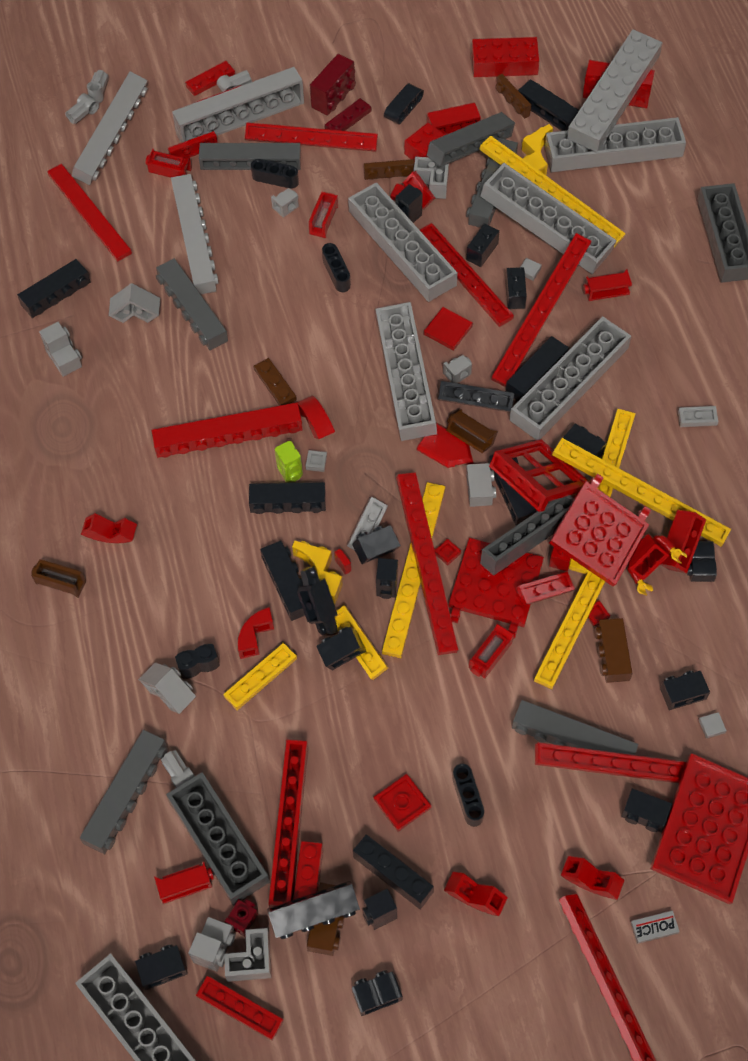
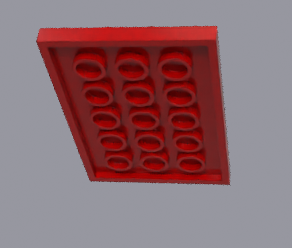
M691 753L684 768L650 869L730 905L733 903L748 856V778Z

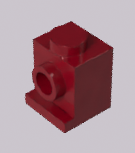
M238 899L228 918L226 917L225 923L232 925L234 931L245 937L246 930L250 929L258 916V912L255 909L256 905L247 899L244 902ZM240 911L246 912L244 917L238 916Z

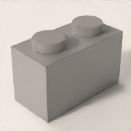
M490 463L467 465L466 477L470 507L490 506L493 503V498H496V487H492L494 470H490Z

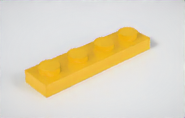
M343 605L337 610L338 615L334 617L337 623V630L351 627L358 632L366 652L356 658L370 679L374 680L389 667L349 609Z
M282 643L223 694L224 698L238 711L297 660V656Z

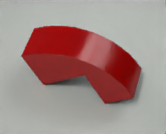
M314 396L298 402L300 415L306 418L314 438L321 439L335 432L324 408Z
M94 513L85 518L81 535L106 543H128L133 541L137 524L126 518L114 523Z
M270 607L252 615L241 628L238 637L240 659L260 655L255 634L274 630Z
M572 856L567 857L561 873L563 878L574 885L594 894L618 900L625 881L616 872L598 870L585 858Z
M452 872L444 889L446 893L464 904L494 916H500L508 899L496 887L477 884L467 875L460 872Z

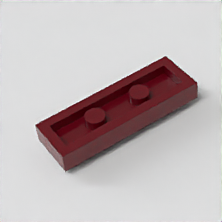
M359 98L325 124V129L346 131L372 111V107Z

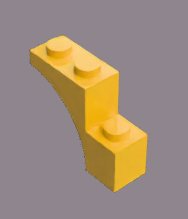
M550 124L539 128L531 135H527L522 141V151L527 155L523 159L546 176L548 164L544 160L541 150L545 145L546 133L553 132V127Z
M294 541L292 546L293 556L304 560L311 567L314 566L319 579L325 578L335 605L343 581L342 576L338 573L327 572L332 561L331 551L322 546H312L305 541Z

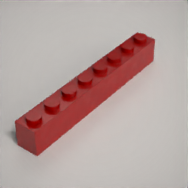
M297 402L152 429L151 431L157 458H166L170 455L186 454L196 450L203 451L212 447H223L234 443L240 444L244 441L260 440L271 436L277 437L287 433L293 434L303 431Z
M286 740L269 908L293 900L308 758L307 741Z

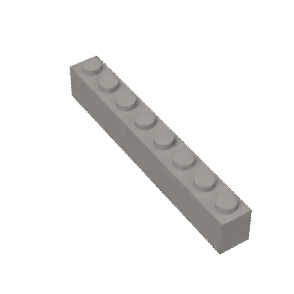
M131 71L128 73L73 168L72 177L88 185L93 180H97L100 174L98 170L104 168L107 161L105 158L113 152V144L119 142L120 132L125 131L128 125L126 123L127 120L132 119L134 108L137 109L139 107L141 96L144 97L146 95L148 80Z
M191 174L171 177L193 285L200 295L216 292L215 284L219 283L217 274H213V270H215L214 260L209 258L212 257V251L210 246L207 247V243H209L208 233L203 231L206 230L205 220H201V217H203L202 207H198L200 203L199 193L195 194V191L198 190L196 180L192 181Z

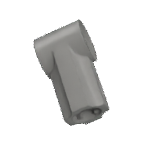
M103 70L94 72L91 82L87 84L88 95L98 103L104 99L103 92L109 79L108 74Z
M246 70L231 77L228 75L221 76L217 80V86L224 92L237 86L251 83L252 80Z
M83 93L79 96L77 103L65 112V115L72 124H76L88 113L94 114L99 108V103L88 94Z
M176 750L166 753L161 759L162 764L171 776V781L175 788L195 777L190 768L186 767Z

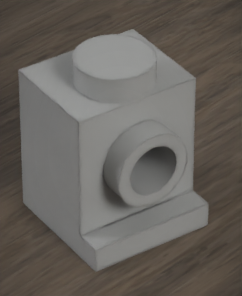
M288 188L284 192L279 193L277 197L274 195L271 197L272 208L284 218L299 207V197L294 190Z
M464 355L454 358L449 364L447 362L443 363V374L452 383H459L471 375L472 362Z

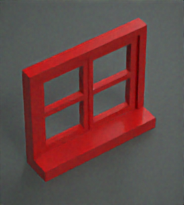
M542 439L495 451L489 465L492 470L538 512L545 511L549 501L576 494L585 481L590 482L574 467L552 455L554 450ZM540 451L553 464L542 466L529 453ZM524 456L536 468L525 471L512 458ZM561 470L574 483L563 485L550 472ZM544 474L557 488L546 490L533 477Z

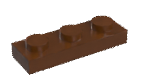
M503 74L497 76V91L506 98V101L524 119L529 117L531 104Z
M414 159L364 163V179L407 177L414 171Z
M269 358L253 366L254 371L279 406L290 404L297 400L295 393Z

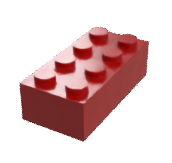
M537 37L472 39L473 77H497L501 74L504 76L538 75L540 61Z
M589 60L582 98H588L610 63ZM650 70L628 104L629 106L648 107L655 70Z

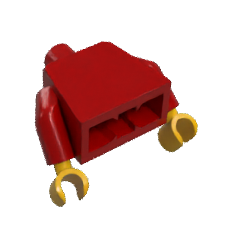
M647 534L641 539L629 560L627 570L635 584H638L637 591L640 594L647 596L646 589L653 591L652 585L644 583L643 580L669 556V553H672V559L678 563H682L678 559L680 555L687 558L686 553L680 549H675L676 546L665 536L656 535L652 537L650 534Z

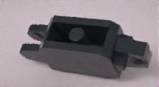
M314 566L307 567L300 571L303 585L298 587L297 591L306 620L310 624H316L320 635L327 633L335 634L337 632V623L334 617L338 614L325 578L319 579Z

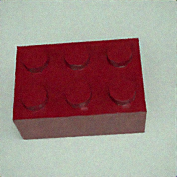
M337 54L310 84L311 108L328 116L336 109L340 101L345 99L348 92L354 89L356 81L353 60Z

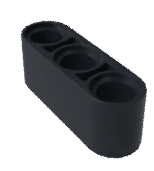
M410 83L406 84L386 107L384 117L397 124H401L421 101L424 90Z
M255 159L251 162L252 178L257 182L290 189L296 188L299 185L298 169L294 166L263 159Z
M327 243L322 247L323 263L336 290L347 292L351 287L348 268L337 246L333 243Z
M458 764L453 770V784L466 823L472 827H477L483 822L484 807L471 768L467 764ZM465 773L467 778L460 779L457 777V774ZM471 792L474 796L472 798H465L463 793ZM472 811H476L480 814V816L478 818H472L469 815V813Z

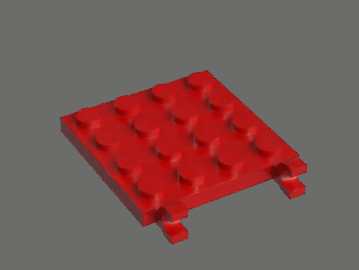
M597 473L589 483L585 481L550 539L549 544L614 587L649 526L645 520L651 510L644 506L635 515L597 488L602 482L603 477Z
M469 538L448 605L449 608H453L451 621L458 623L461 611L509 623L508 631L514 634L513 639H515L518 626L525 627L531 604L523 606L516 588L538 580L544 557L525 553L493 576L480 564L482 549L491 543Z

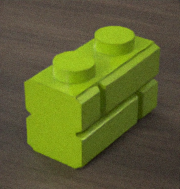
M287 441L275 447L274 450L277 469L282 474L286 483L299 480L303 475L301 455L295 449L293 443Z

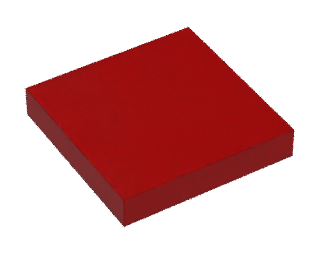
M442 307L424 330V335L454 351L472 328L473 322Z
M405 774L373 797V800L398 832L432 808L408 774Z

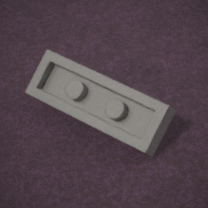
M373 497L368 500L347 544L349 548L354 550L352 543L357 540L356 536L364 532L370 534L373 532V529L379 526L388 507L386 504Z

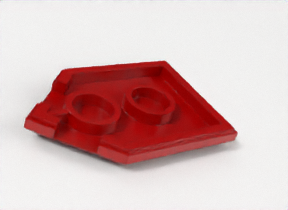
M436 423L437 434L425 436L417 447V451L447 468L461 464H474L470 446L446 431L447 428L439 423Z

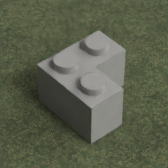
M415 157L414 171L419 174L425 184H429V190L435 198L446 199L449 164L440 167L428 157Z
M131 283L110 298L109 316L122 323L132 316L148 323L159 316L160 298Z
M56 322L39 331L47 354L63 377L82 367L80 362L82 357L77 349L74 350L72 348L73 343L65 326L62 328L60 323Z
M154 663L138 679L151 694L158 696L171 711L178 714L196 697L192 692V686L186 681L183 682L180 678V672L174 667L169 668L166 664Z
M208 917L202 933H196L188 952L193 963L218 972L219 967H223L225 964L224 954L228 946H232L236 934L234 933L233 926Z
M268 928L246 930V952L224 954L225 977L228 982L271 978L270 934Z

